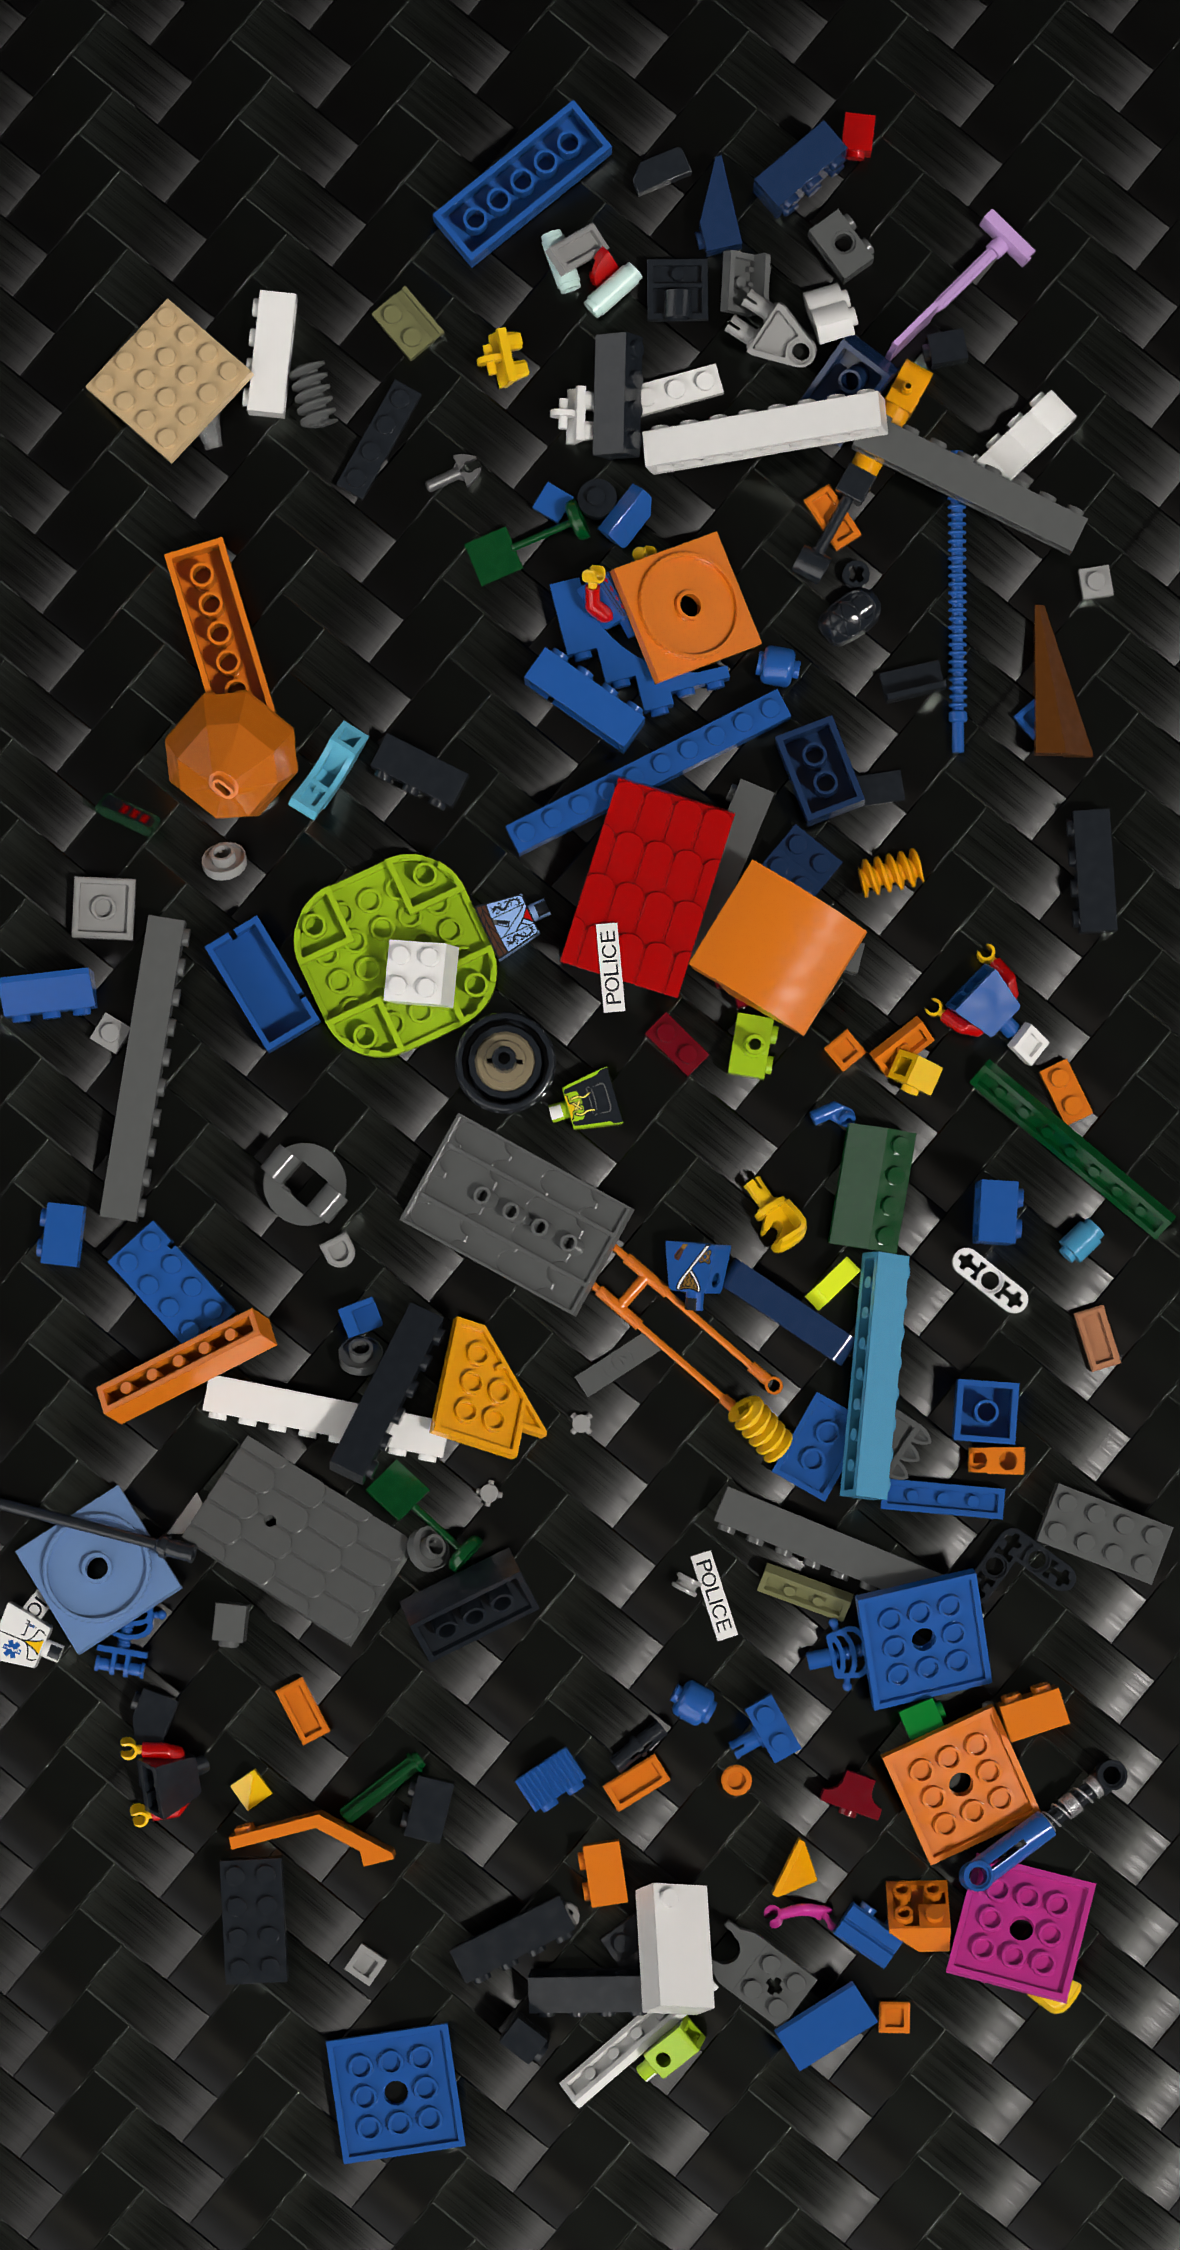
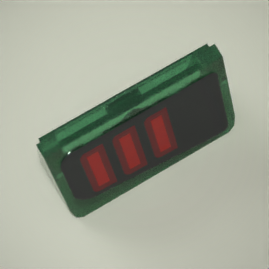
M106 793L95 807L99 815L148 838L153 837L160 822V817L110 793Z

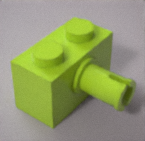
M738 1012L727 1074L764 1080L765 1074H771L774 1056H768L770 1044H776L779 1026H773L774 1019Z

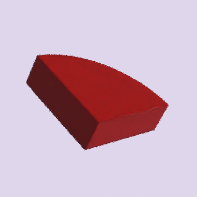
M603 246L595 254L593 259L596 261L592 272H589L590 281L596 288L619 269L609 251Z

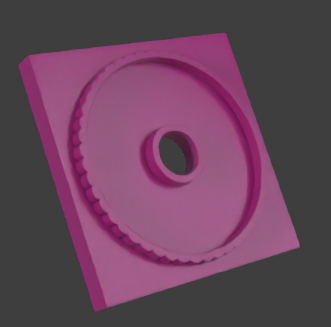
M997 1858L992 1863H990L989 1866L992 1867L1001 1859ZM1017 1864L993 1882L988 1889L978 1892L967 1890L946 1973L1067 2004L1096 1884ZM975 1867L972 1869L970 1881L978 1885L983 1879V1873L979 1868ZM1017 1920L1029 1922L1033 1929L1032 1935L1026 1940L1015 1939L1010 1934V1926L1013 1922Z

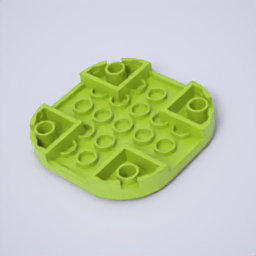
M403 854L393 856L334 885L321 889L302 909L294 932L296 959L328 1028L344 1046L364 1056L374 1058L398 1056L461 1028L474 1020L485 1009L494 993L497 980L495 954L464 885L458 876L446 865L423 855ZM389 939L446 943L459 947L453 1008L395 1004L383 1000Z

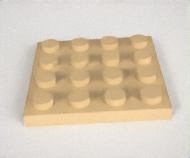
M167 298L85 387L172 464L249 382L254 374Z

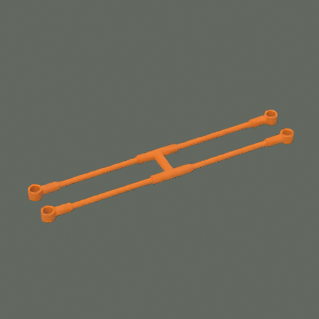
M617 1244L612 1251L624 1260L623 1263L637 1274L638 1277L619 1299L613 1296L604 1286L600 1287L595 1282L592 1290L596 1292L595 1295L635 1330L638 1329L717 1397L720 1400L719 1403L729 1412L737 1402L728 1394L722 1393L646 1327L643 1324V1320L628 1308L647 1284L663 1298L667 1297L748 1368L747 1371L764 1385L765 1390L769 1394L775 1395L781 1392L783 1383L780 1378L771 1376L755 1361L749 1360L693 1310H685V1303L670 1291L667 1284L631 1253L628 1254ZM777 1380L780 1385L779 1389L774 1392L770 1391L768 1388L769 1381Z

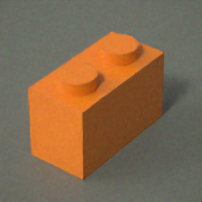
M619 1839L583 1844V1852H577L580 1871L586 1870L588 1882L582 1883L584 1900H591L592 1908L628 1902Z

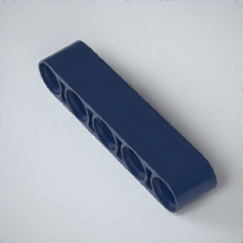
M733 1258L726 1270L723 1284L725 1289L833 1362L842 1366L854 1348V1337L737 1258Z

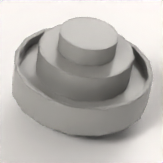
M223 842L211 846L204 852L202 866L208 877L214 880H230L239 876L245 870L247 857L242 846L232 842Z

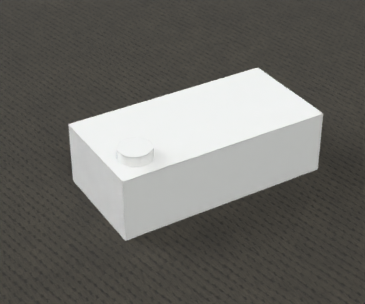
M651 1883L635 1890L643 2013L698 2015L714 2009L707 1886Z

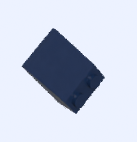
M851 335L842 339L800 401L804 399L827 400V397L833 394L855 395L857 391L862 389H874L883 395L900 369L859 337ZM845 442L835 444L842 447Z

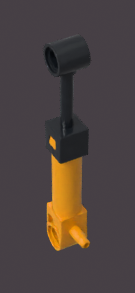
M906 359L885 397L886 414L892 418V423L900 427L906 424L908 418L911 417L934 374ZM859 452L855 454L835 489V494L842 498L815 547L805 544L791 571L817 585L820 583L832 560L831 557L825 554L828 546L852 503L858 507L862 506L883 464Z

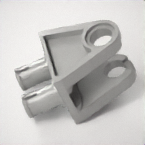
M751 289L747 296L757 302V304L745 298L741 306L746 307L764 319L763 327L755 329L737 317V315H734L730 322L738 326L740 330L728 324L724 331L745 343L748 349L746 352L751 355L794 367L810 365L817 355V347L809 334L782 302H775L773 304ZM803 343L808 346L810 354L807 359L799 360L794 356L793 348L796 344Z

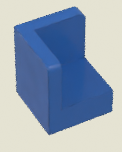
M373 1297L338 1309L349 1339L383 1326V1321Z

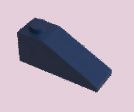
M722 155L715 157L700 220V231L695 232L699 250H705L706 257L723 254L727 250L736 251L742 249V239Z

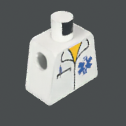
M12 1601L8 1602L0 1621V1661L35 1668L38 1666L42 1656L58 1663L64 1645L49 1640L53 1626Z

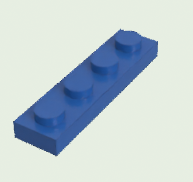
M890 1479L891 1486L887 1500H881L880 1509L1003 1520L1005 1489Z

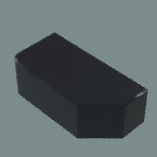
M675 147L640 162L633 179V186L638 197L691 176L692 170L683 150L680 147Z

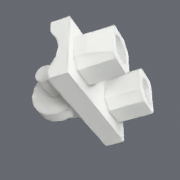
M577 385L575 389H569L567 391V398L559 399V409L550 410V417L559 419L558 429L566 430V444L575 445L582 441L593 440L594 422L585 421L586 411L594 412V393L586 391V386Z

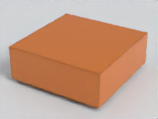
M848 1029L824 1048L842 1072L867 1053Z
M879 2001L878 2032L910 2033V2001Z

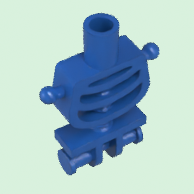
M153 1607L145 1612L148 1613L145 1619L133 1620L122 1627L121 1630L111 1634L119 1638L118 1646L98 1644L97 1651L112 1653V1658H101L100 1655H97L94 1671H98V1669L109 1671V1675H114L115 1670L123 1671V1677L128 1678V1675L140 1676L143 1679L146 1663H131V1658L133 1656L147 1659L149 1652L130 1649V1640L140 1639L149 1635L154 1628V1618L163 1620L167 1616L164 1610L154 1612ZM148 1624L144 1632L133 1634L132 1628L134 1626ZM118 1654L126 1655L125 1664L117 1663Z
M831 1618L829 1625L833 1631L826 1634L828 1648L806 1652L809 1670L832 1666L834 1677L844 1679L842 1687L845 1691H849L852 1688L850 1678H860L867 1673L865 1662L862 1669L855 1672L857 1658L859 1656L862 1657V1655L864 1656L862 1643L854 1645L852 1639L847 1634V1632H854L861 1639V1633L857 1627L851 1625L839 1628L838 1620ZM837 1636H843L848 1643V1647H842ZM833 1642L836 1644V1649H833ZM851 1658L850 1670L845 1672V1660ZM837 1661L840 1662L839 1668L837 1667Z

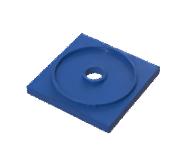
M973 1568L855 1595L871 1703L875 1711L992 1683L977 1574ZM922 1628L931 1629L932 1636L926 1644L916 1645L912 1643V1637L916 1631Z
M448 2022L326 2040L344 2164L466 2146ZM392 2081H400L407 2087V2097L400 2103L390 2102L386 2098L385 2088Z

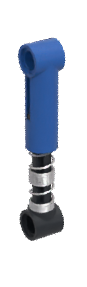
M1106 1760L1098 1763L1093 1771L1089 1773V1777L1083 1780V1784L1080 1787H1073L1072 1793H1065V1795L1058 1799L1057 1804H1051V1809L1047 1812L1036 1811L974 1859L965 1863L959 1871L961 1885L966 1890L975 1892L988 1889L993 1882L1056 1836L1055 1828L1057 1826L1062 1827L1061 1823L1065 1820L1076 1817V1815L1083 1811V1807L1089 1802L1093 1803V1799L1096 1797L1100 1799L1103 1795L1106 1796L1110 1792L1122 1788L1128 1778L1125 1766L1116 1760ZM1107 1767L1113 1768L1116 1772V1780L1112 1784H1108L1103 1778L1104 1770ZM1012 1848V1852H1010L1008 1855H1006L992 1867L989 1866L990 1863H992L994 1860H996L998 1857H1000L1002 1854H1004L1006 1851ZM975 1867L979 1868L983 1873V1879L978 1885L973 1884L969 1879L970 1871Z

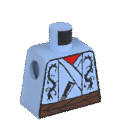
M522 894L474 907L499 962L540 935L535 922L551 915L544 898L527 906Z

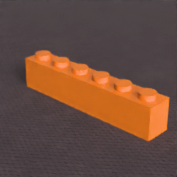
M251 1308L96 1387L103 1413L118 1423L123 1424L277 1346L270 1320Z

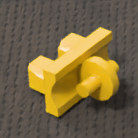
M506 327L497 328L495 333L488 335L489 344L482 346L484 356L477 359V365L481 367L487 366L489 376H497L499 389L507 388L514 382L529 375V368L526 360L513 361L511 353L512 351L522 349L521 333L507 332Z

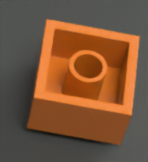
M1046 1681L1030 1686L1031 1692L1021 1695V1693L1015 1691L1001 1696L1002 1702L996 1703L1009 1741L1015 1742L1070 1724L1060 1690L1057 1686H1050V1683Z

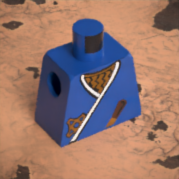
M666 1241L669 1288L673 1291L686 1292L685 1310L703 1311L704 1293H721L731 1245Z

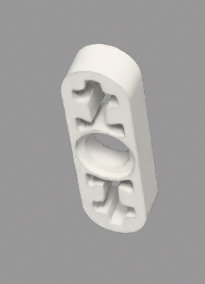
M962 1248L953 1255L952 1266L954 1270L1006 1312L1019 1313L1026 1308L1028 1304L1026 1291L975 1250ZM971 1254L973 1256L971 1262L977 1268L981 1262L986 1266L979 1271L976 1280L970 1277V1275L975 1273L972 1269L966 1267L962 1270L959 1267L961 1261L958 1259L960 1255L967 1256ZM986 1272H993L998 1276L999 1283L995 1289L988 1290L983 1287L981 1278ZM1005 1281L1010 1285L1005 1290L1010 1294H1015L1016 1292L1021 1294L1019 1300L1022 1303L1019 1307L1013 1305L1010 1308L1007 1305L1009 1299L1003 1294L1000 1295L999 1299L994 1296V1294L1002 1289Z

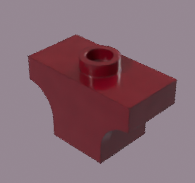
M846 1768L841 1781L833 1787H823L819 1796L821 1801L838 1806V1813L855 1818L858 1813L879 1820L882 1808L875 1804L872 1798V1791L876 1780Z

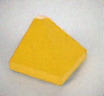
M256 1768L230 1786L247 1811L273 1794Z

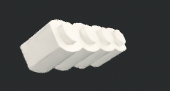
M1052 390L1046 395L1040 392L1029 403L1032 409L1025 415L1019 412L1007 424L1011 429L1003 436L997 433L985 445L989 450L981 457L975 454L973 456V463L985 467L986 464L991 465L1002 472V477L1011 481L1075 420L1076 415Z

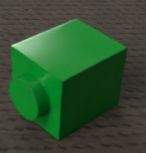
M932 1697L922 1699L897 1710L910 1740H914L944 1726L942 1719L947 1717L940 1700L934 1702Z

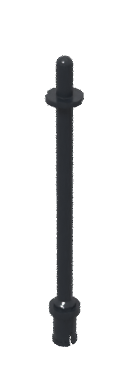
M0 1498V1510L153 1549L159 1558L166 1559L168 1556L193 1563L196 1556L197 1544L172 1539V1536L168 1534L155 1538Z

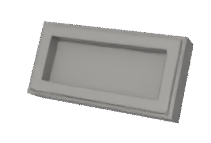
M591 223L552 245L545 253L562 277L592 260L602 246L607 250L609 246L594 223Z

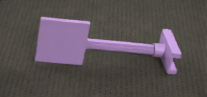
M991 209L983 217L979 225L993 239L986 246L987 250L893 341L885 356L887 360L891 361L930 323L936 313L945 309L993 260L999 259L1007 252L1023 267L1031 259L1030 256L1035 253V250L995 210Z

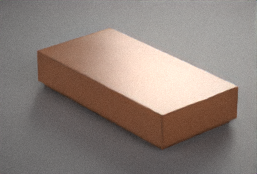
M1104 1305L1074 1313L1091 1372L1120 1364L1121 1360Z

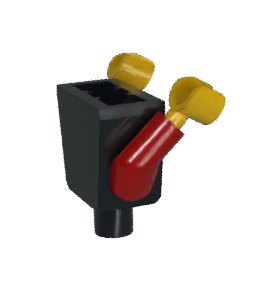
M124 1737L120 1740L122 1746L133 1747L130 1751H120L121 1756L125 1760H132L137 1754H142V1757L137 1759L145 1805L136 1803L130 1807L131 1816H135L133 1817L134 1825L144 1827L149 1819L159 1821L181 1816L190 1802L201 1793L199 1776L210 1770L206 1757L203 1755L195 1757L193 1754L183 1750L181 1746L173 1744L143 1742L142 1745H136L135 1740L131 1737Z

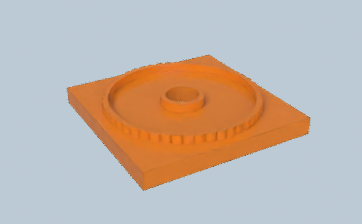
M717 531L609 571L655 685L762 644ZM683 596L691 597L696 602L697 613L695 616H688L682 611L680 602Z
M992 1703L881 1754L930 1865L936 1864L1022 1823L1036 1811H1040ZM957 1773H966L970 1776V1785L963 1792H954L949 1787L951 1778Z

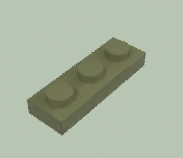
M767 1563L757 1591L824 1616L836 1618L841 1622L844 1621L854 1595Z

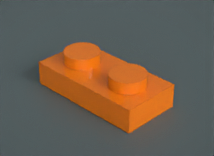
M916 1016L869 1054L881 1072L887 1077L899 1049L918 1054L935 1040L924 1023Z
M1067 1059L1039 1072L1061 1120L1067 1125L1093 1114Z

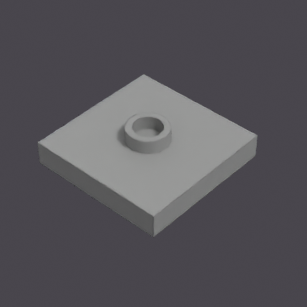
M75 876L72 938L133 941L136 879Z

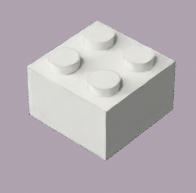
M389 939L383 1000L395 1004L453 1008L459 947L446 943Z

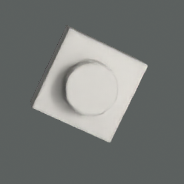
M1025 1022L1007 1046L1024 1064L1032 1066L1050 1042L1032 1024Z

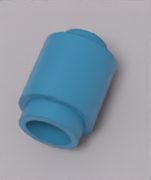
M1089 1218L1083 1222L1079 1221L1059 1241L1062 1246L1059 1251L1069 1262L1072 1263L1076 1260L1081 1263L1101 1243L1100 1239L1104 1236V1233Z

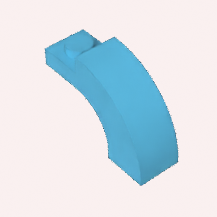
M343 720L330 737L323 753L309 775L291 797L288 805L310 819L315 820L321 810L326 808L345 780L369 736Z

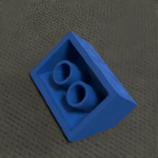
M89 967L0 978V998L4 1017L7 1019L12 1018L13 1023L31 1021L30 1016L42 1015L44 1020L61 1018V1012L73 1011V1016L91 1014V1009L98 1008L94 972Z

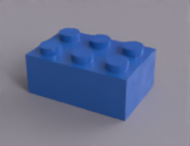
M981 1179L975 1183L972 1243L1009 1246L1015 1244L1016 1239L1021 1238L1022 1219H1017V1209L1023 1207L1024 1189L1019 1188L1018 1181Z

